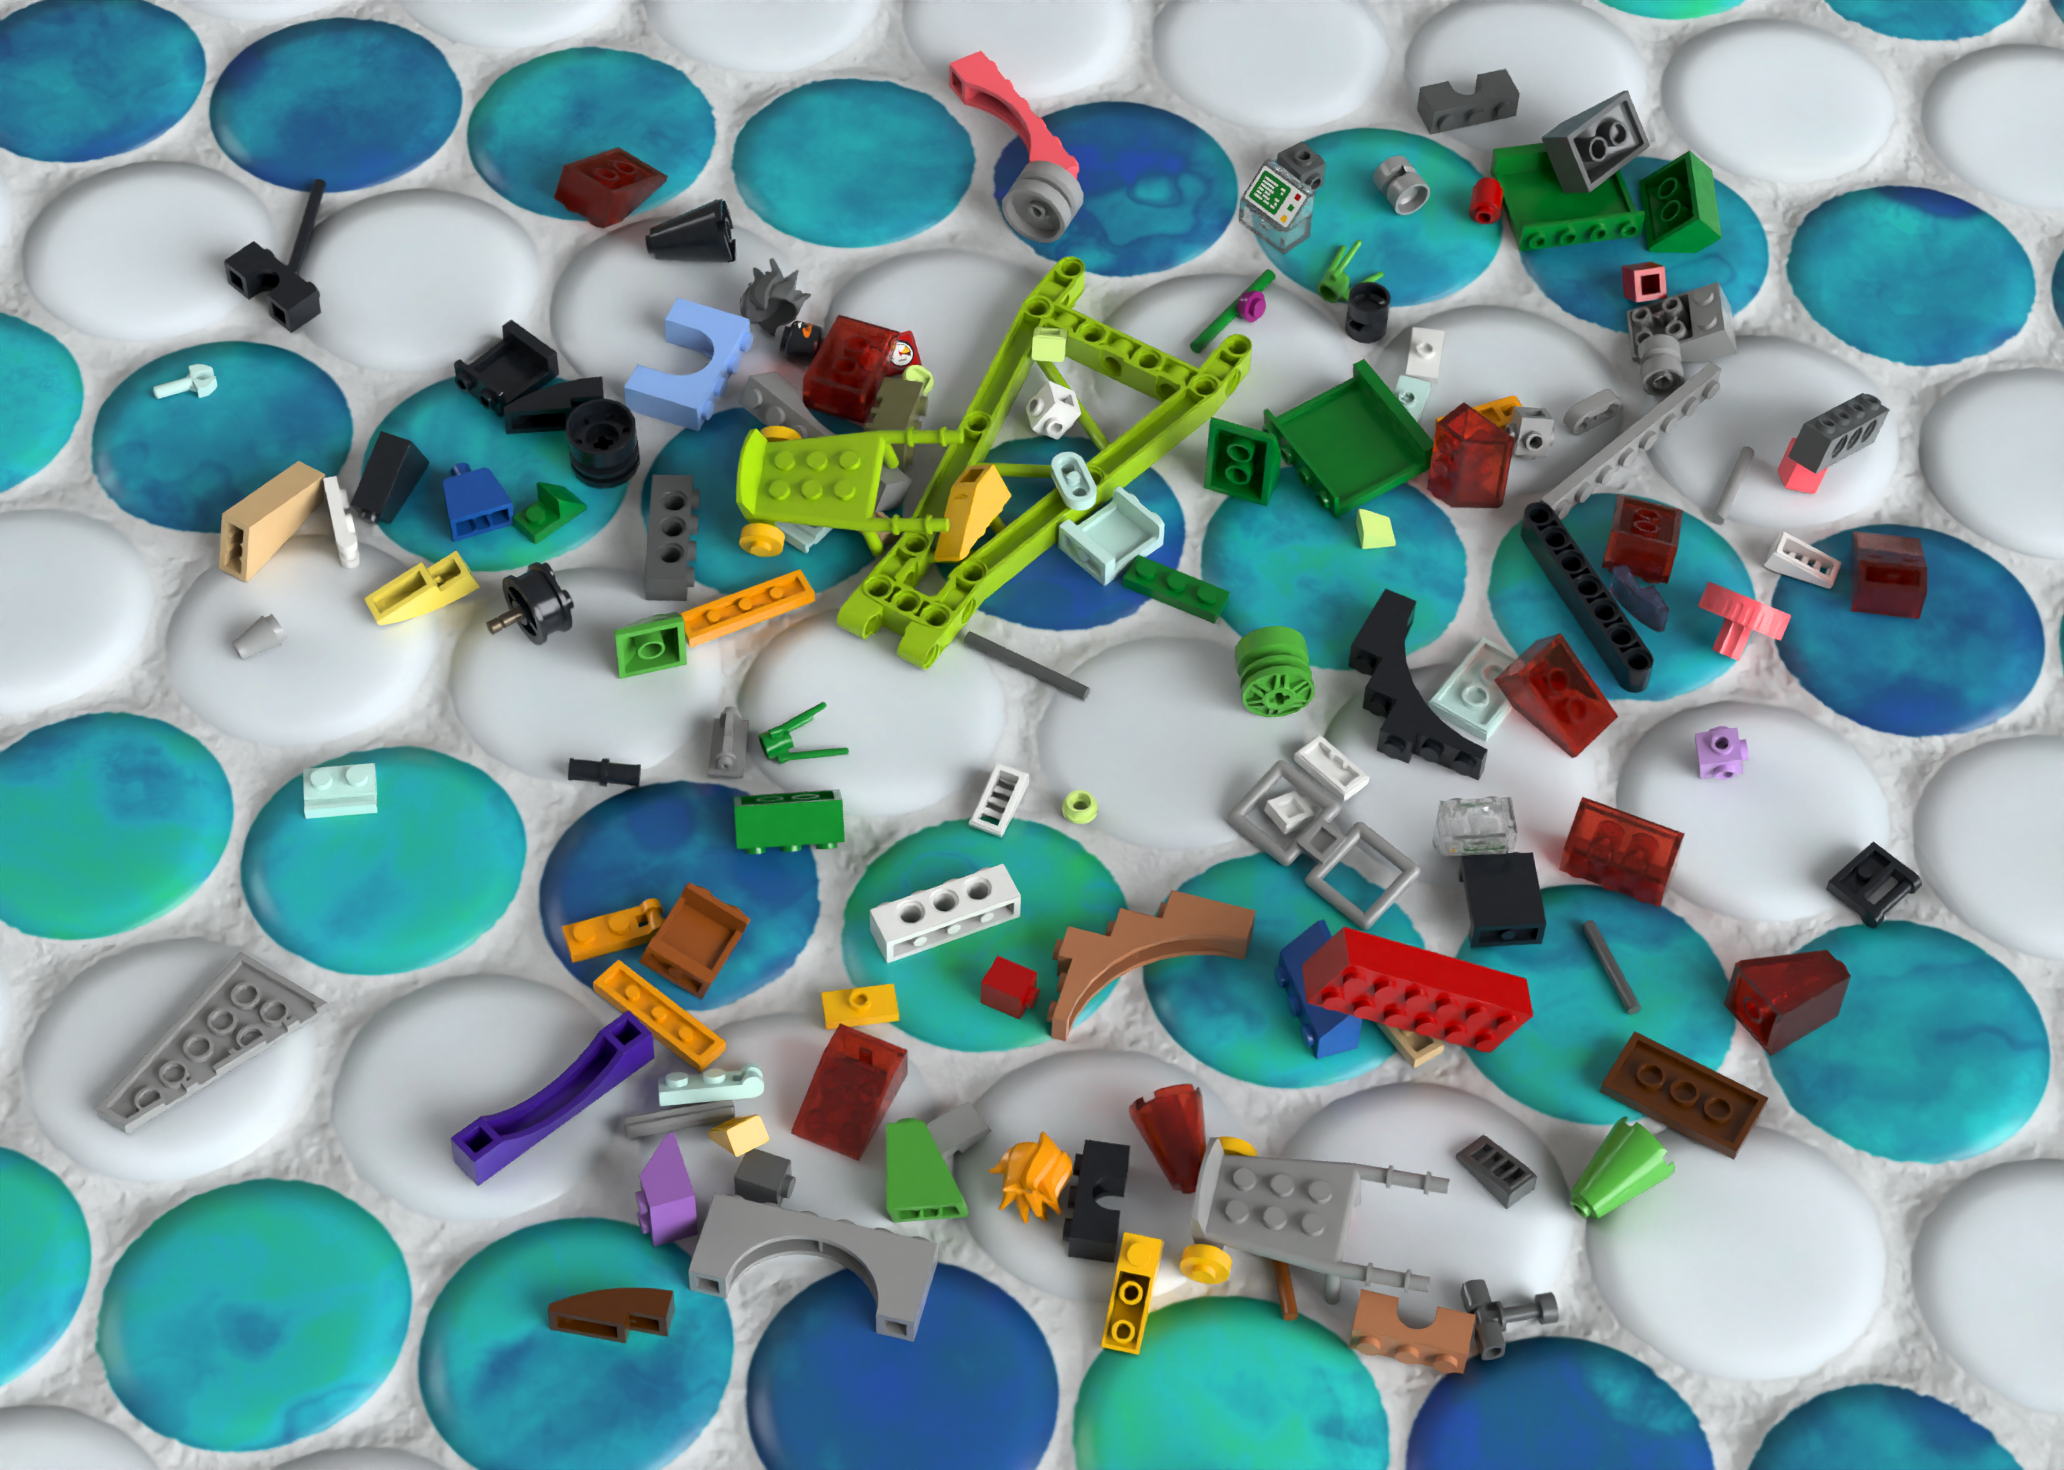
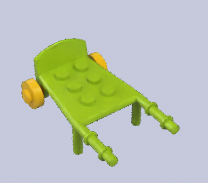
M768 426L761 431L757 428L750 429L741 449L737 471L736 503L744 518L750 523L741 530L740 547L744 551L759 557H773L781 554L785 535L777 528L776 522L861 531L872 555L876 557L881 556L885 551L877 532H893L894 535H899L900 532H926L927 535H932L933 532H948L950 527L948 518H933L932 515H927L926 518H900L899 515H894L893 518L873 517L883 460L889 469H895L899 465V460L891 444H908L909 447H914L915 444H940L941 447H946L949 443H963V430H947L946 426H942L940 430H915L914 427H908L907 430H877L802 439L798 432L783 426Z

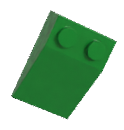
M1211 417L1204 488L1267 506L1280 476L1282 456L1276 435Z

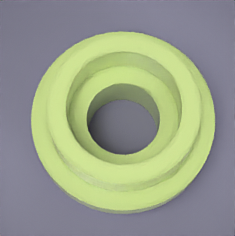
M1073 791L1063 801V815L1072 823L1085 824L1092 821L1097 815V802L1087 791Z

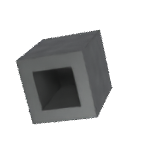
M755 1148L746 1152L734 1176L735 1195L757 1203L770 1202L780 1206L783 1198H790L795 1186L796 1177L792 1176L791 1160Z

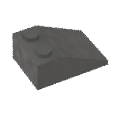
M1622 91L1563 121L1541 138L1564 193H1590L1650 147L1628 91Z

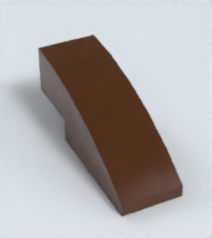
M614 1288L570 1296L549 1304L547 1311L550 1330L626 1343L630 1330L668 1337L675 1312L674 1293L671 1290L655 1288Z

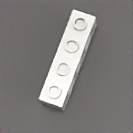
M1004 864L985 867L974 874L960 879H950L937 887L919 890L908 897L878 905L870 910V931L886 963H890L1020 917L1021 895Z

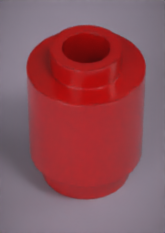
M1482 178L1472 188L1469 215L1477 223L1492 224L1500 218L1503 189L1496 179Z

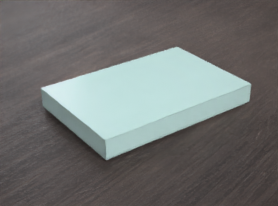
M1482 637L1431 697L1427 705L1436 715L1486 742L1539 678L1541 668Z

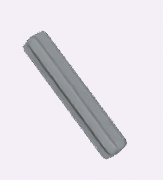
M732 1100L702 1102L626 1116L624 1118L625 1134L628 1138L727 1121L735 1117L734 1103Z

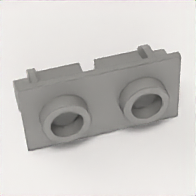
M726 707L721 712L720 719L714 718L708 777L743 778L749 720H741V715L735 707Z

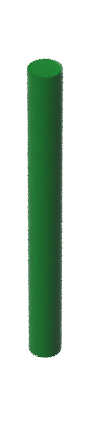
M1269 269L1265 270L1244 292H1251L1253 290L1262 292L1276 278L1274 272ZM1240 296L1190 343V348L1193 352L1200 353L1239 315L1237 303Z

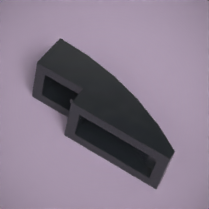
M602 376L558 383L530 393L505 406L506 434L565 431L570 413L580 404L593 399H604Z

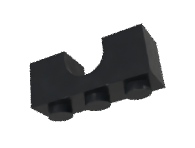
M255 241L224 260L228 284L250 300L261 292L270 291L266 294L270 317L289 332H294L321 313L320 293L317 287L312 282H306L297 275L291 266L284 265L275 257L272 251L262 248Z
M1085 1139L1083 1154L1076 1153L1073 1176H1079L1078 1186H1070L1068 1208L1074 1209L1072 1219L1065 1218L1062 1241L1069 1242L1068 1257L1114 1263L1120 1210L1104 1208L1097 1204L1096 1200L1104 1196L1124 1198L1130 1145Z

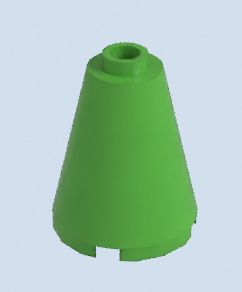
M1624 1116L1614 1124L1570 1191L1573 1199L1570 1204L1584 1219L1588 1217L1598 1219L1668 1179L1675 1172L1673 1161L1667 1166L1662 1158L1667 1154L1662 1144L1638 1122L1633 1126L1626 1124L1629 1119L1628 1117Z

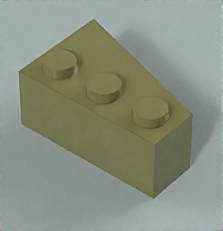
M884 377L876 396L877 407H872L870 411V417H873L872 423L866 422L864 432L907 430L908 427L921 430L922 421H919L920 416H926L928 408V397L923 396V382ZM891 444L899 460L897 468L905 474L907 465H913L915 446Z

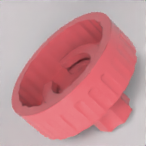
M1708 581L1698 604V607L1725 618L1712 650L1738 661L1752 629L1781 641L1791 618V615L1710 581Z

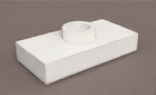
M1413 327L1405 376L1431 382V385L1437 386L1445 331Z
M1320 734L1295 752L1294 761L1343 803L1369 783V776Z

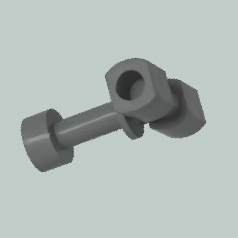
M1476 1279L1462 1284L1461 1297L1466 1313L1476 1315L1475 1321L1477 1326L1474 1337L1482 1360H1492L1504 1356L1506 1343L1502 1332L1506 1331V1323L1538 1318L1541 1325L1558 1322V1306L1552 1292L1536 1294L1534 1303L1503 1308L1500 1301H1491L1485 1280Z

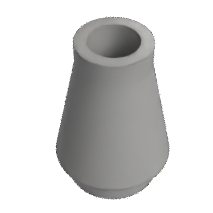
M273 614L266 618L262 615L239 638L232 641V644L243 660L253 654L281 645L280 641L285 639L286 635Z

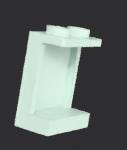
M1118 486L1113 489L1111 503L1078 526L1070 519L1059 525L1058 548L1103 586H1106L1127 571L1138 555L1147 557L1163 545L1165 525L1158 514L1149 511L1139 502L1135 495L1126 492L1122 487Z

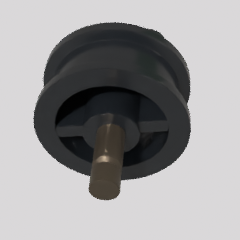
M534 562L528 566L526 573L518 577L509 575L503 579V592L510 610L501 614L498 618L486 622L487 628L492 635L517 622L520 629L531 642L536 645H542L547 641L549 634L557 630L566 632L572 628L573 623L570 609L574 608V603L570 594L565 589L561 590L550 565L546 562L543 564Z

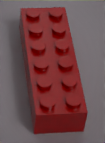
M1342 927L1302 965L1306 1000L1309 1004L1353 1015L1360 1019L1386 1024L1389 1027L1415 1032L1419 1035L1437 1038L1451 1044L1477 1049L1480 1052L1491 1053L1533 1017L1526 978L1348 927Z

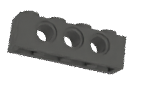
M1862 393L1804 423L1788 457L1814 474H1817L1874 443L1890 409L1883 406L1877 397Z
M652 475L644 576L646 600L687 601L688 587H694L695 568L689 566L690 561H696L697 544L696 541H691L692 535H698V515H693V509H700V489H694L693 475Z

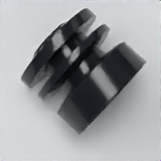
M593 399L580 404L570 413L566 422V438L571 469L577 479L587 486L599 489L614 488L629 481L636 474L640 465L636 422L630 409L618 401Z

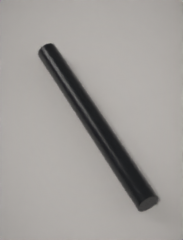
M322 179L314 180L288 263L296 271L297 275H299L325 191L326 182Z

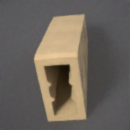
M297 461L222 513L219 569L244 582L249 581L324 502L325 487L323 478H325L326 474Z

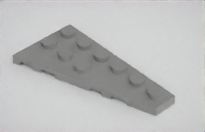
M240 952L96 1107L97 1115L128 1134L328 1012V1003Z

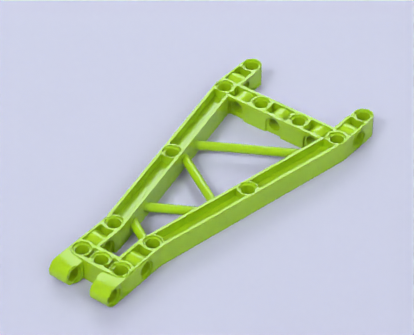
M1073 256L1060 259L1021 305L957 429L963 430V443L949 444L912 518H926L927 515H932L933 518H944L951 487L967 466L994 464L999 475L1003 477L1052 478L1051 465L984 462L1034 362L1038 364L1049 381L1072 390L1052 361L1032 359L1033 334L1036 327L1067 330L1066 357L1162 403L1110 444L1077 398L1081 415L1077 420L1100 451L1099 454L1086 463L1097 487L1096 502L1092 507L1086 510L1069 508L1063 502L1056 487L1007 527L999 515H997L989 524L996 536L977 551H969V554L964 559L957 562L935 561L934 555L940 532H933L932 535H927L926 532H904L887 555L880 560L843 604L837 616V626L864 640L876 634L883 626L903 636L897 649L898 657L925 671L928 670L986 598L1058 541L1059 525L1068 519L1076 525L1081 523L1113 497V489L1118 486L1122 488L1127 486L1216 414L1249 373L1252 356L1251 340L1241 334L1230 335L1225 338L1218 348L1214 349L1200 368L1192 366L1073 310L1072 308L1075 306L1076 301L1084 292L1085 264L1081 259ZM932 563L959 564L949 574L947 583L936 596L932 595L929 597L915 590L917 585L926 576Z

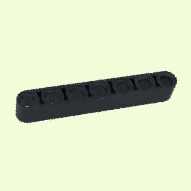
M1534 502L1527 505L1520 533L1523 542L1619 685L1624 690L1632 693L1644 691L1649 685L1654 659L1652 654L1554 510L1542 502Z

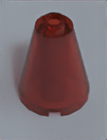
M1179 1084L1153 1091L1155 1098L1146 1103L1142 1096L1129 1107L1128 1112L1131 1120L1174 1190H1181L1183 1194L1195 1193L1203 1157L1207 1148L1201 1089L1197 1087L1194 1090L1193 1084Z

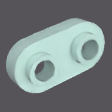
M1073 452L1057 454L1051 462V477L1063 502L1074 510L1089 509L1096 502L1097 487L1083 458Z

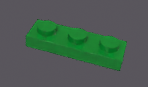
M1140 555L1136 557L1123 577V587L1213 624L1229 601V591Z

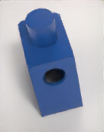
M458 463L452 467V477L444 479L443 489L453 542L513 525L512 501L490 469L484 467L472 471L467 463Z

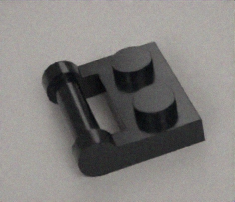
M1873 841L1828 881L1826 890L1859 914L1866 926L1876 928L1883 922L1884 915L1908 893L1914 894L1922 886V881L1914 871ZM1891 877L1898 881V884L1875 905L1867 900Z

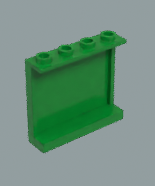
M1543 143L1493 149L1490 173L1492 178L1496 179L1503 189L1502 205L1519 251L1641 236L1645 211H1636L1620 170L1590 193H1564Z
M1365 359L1353 364V378L1277 417H1274L1268 408L1263 410L1264 425L1262 426V431L1276 435L1284 462L1287 465L1292 464L1297 471L1301 483L1313 490L1320 507L1324 510L1328 509L1335 519L1437 466V445Z

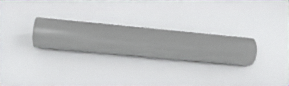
M1743 447L1712 515L1711 520L1715 524L1722 525L1728 515L1755 452L1751 447Z

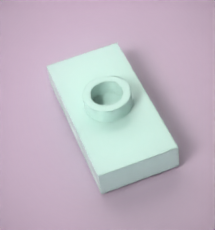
M1400 374L1393 394L1418 423L1431 391L1432 383Z

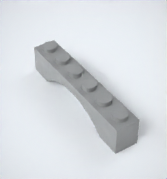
M776 371L749 376L738 403L767 427L783 426L793 429L801 435L802 439L835 435L808 411L800 398L798 389ZM884 460L874 513L900 508L912 481L911 478L898 468H887Z

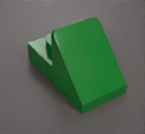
M538 482V500L512 517L513 526L530 541L537 544L587 510L585 503L565 486Z

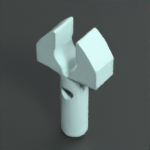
M202 364L188 366L189 374L186 378L155 386L153 394L157 399L191 390L196 392L199 398L209 396L216 389V376H214L213 369L210 366Z

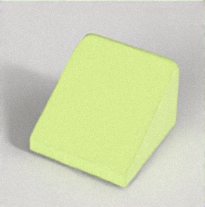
M1045 327L1034 328L1032 359L1037 361L1063 362L1065 359L1067 330Z
M1358 509L1356 526L1362 549L1396 545L1389 517L1365 509Z

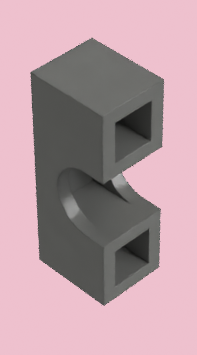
M1501 69L1478 74L1475 92L1472 95L1456 92L1449 81L1420 87L1417 111L1431 135L1516 116L1520 93L1507 70Z

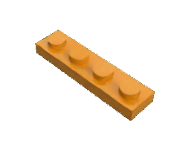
M801 569L687 610L679 613L684 620L685 640L690 648L815 602V592Z
M619 959L593 982V989L596 993L623 1014L629 1010L652 1033L654 1038L701 1073L726 1050V1042Z

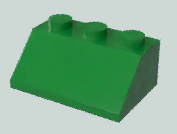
M1690 150L1639 181L1642 208L1645 211L1644 223L1648 250L1662 253H1697L1722 238L1712 169Z
M840 789L733 796L737 849H744L745 854L765 853L766 847H780L782 852H794L802 850L801 845L816 844V849L837 848V843L845 842L843 802Z

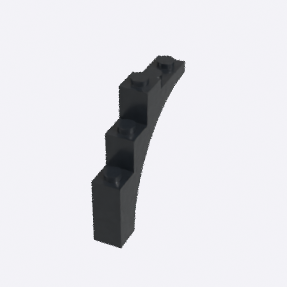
M1385 589L1351 645L1348 667L1362 674L1372 676L1365 687L1362 708L1376 716L1386 718L1380 728L1377 751L1384 753L1392 759H1398L1408 764L1413 755L1416 754L1426 761L1435 762L1454 770L1460 775L1479 780L1484 772L1488 749L1464 738L1445 724L1425 703L1413 683L1406 662L1405 640L1414 621L1417 601Z

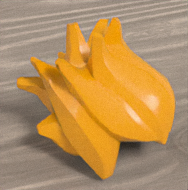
M1044 1131L1040 1133L1038 1143L1022 1142L1009 1148L999 1163L988 1171L993 1174H1003V1199L999 1210H1003L1015 1200L1024 1224L1029 1221V1207L1035 1216L1040 1217L1042 1221H1047V1205L1058 1216L1062 1213L1058 1198L1072 1176L1071 1157L1064 1150H1060Z

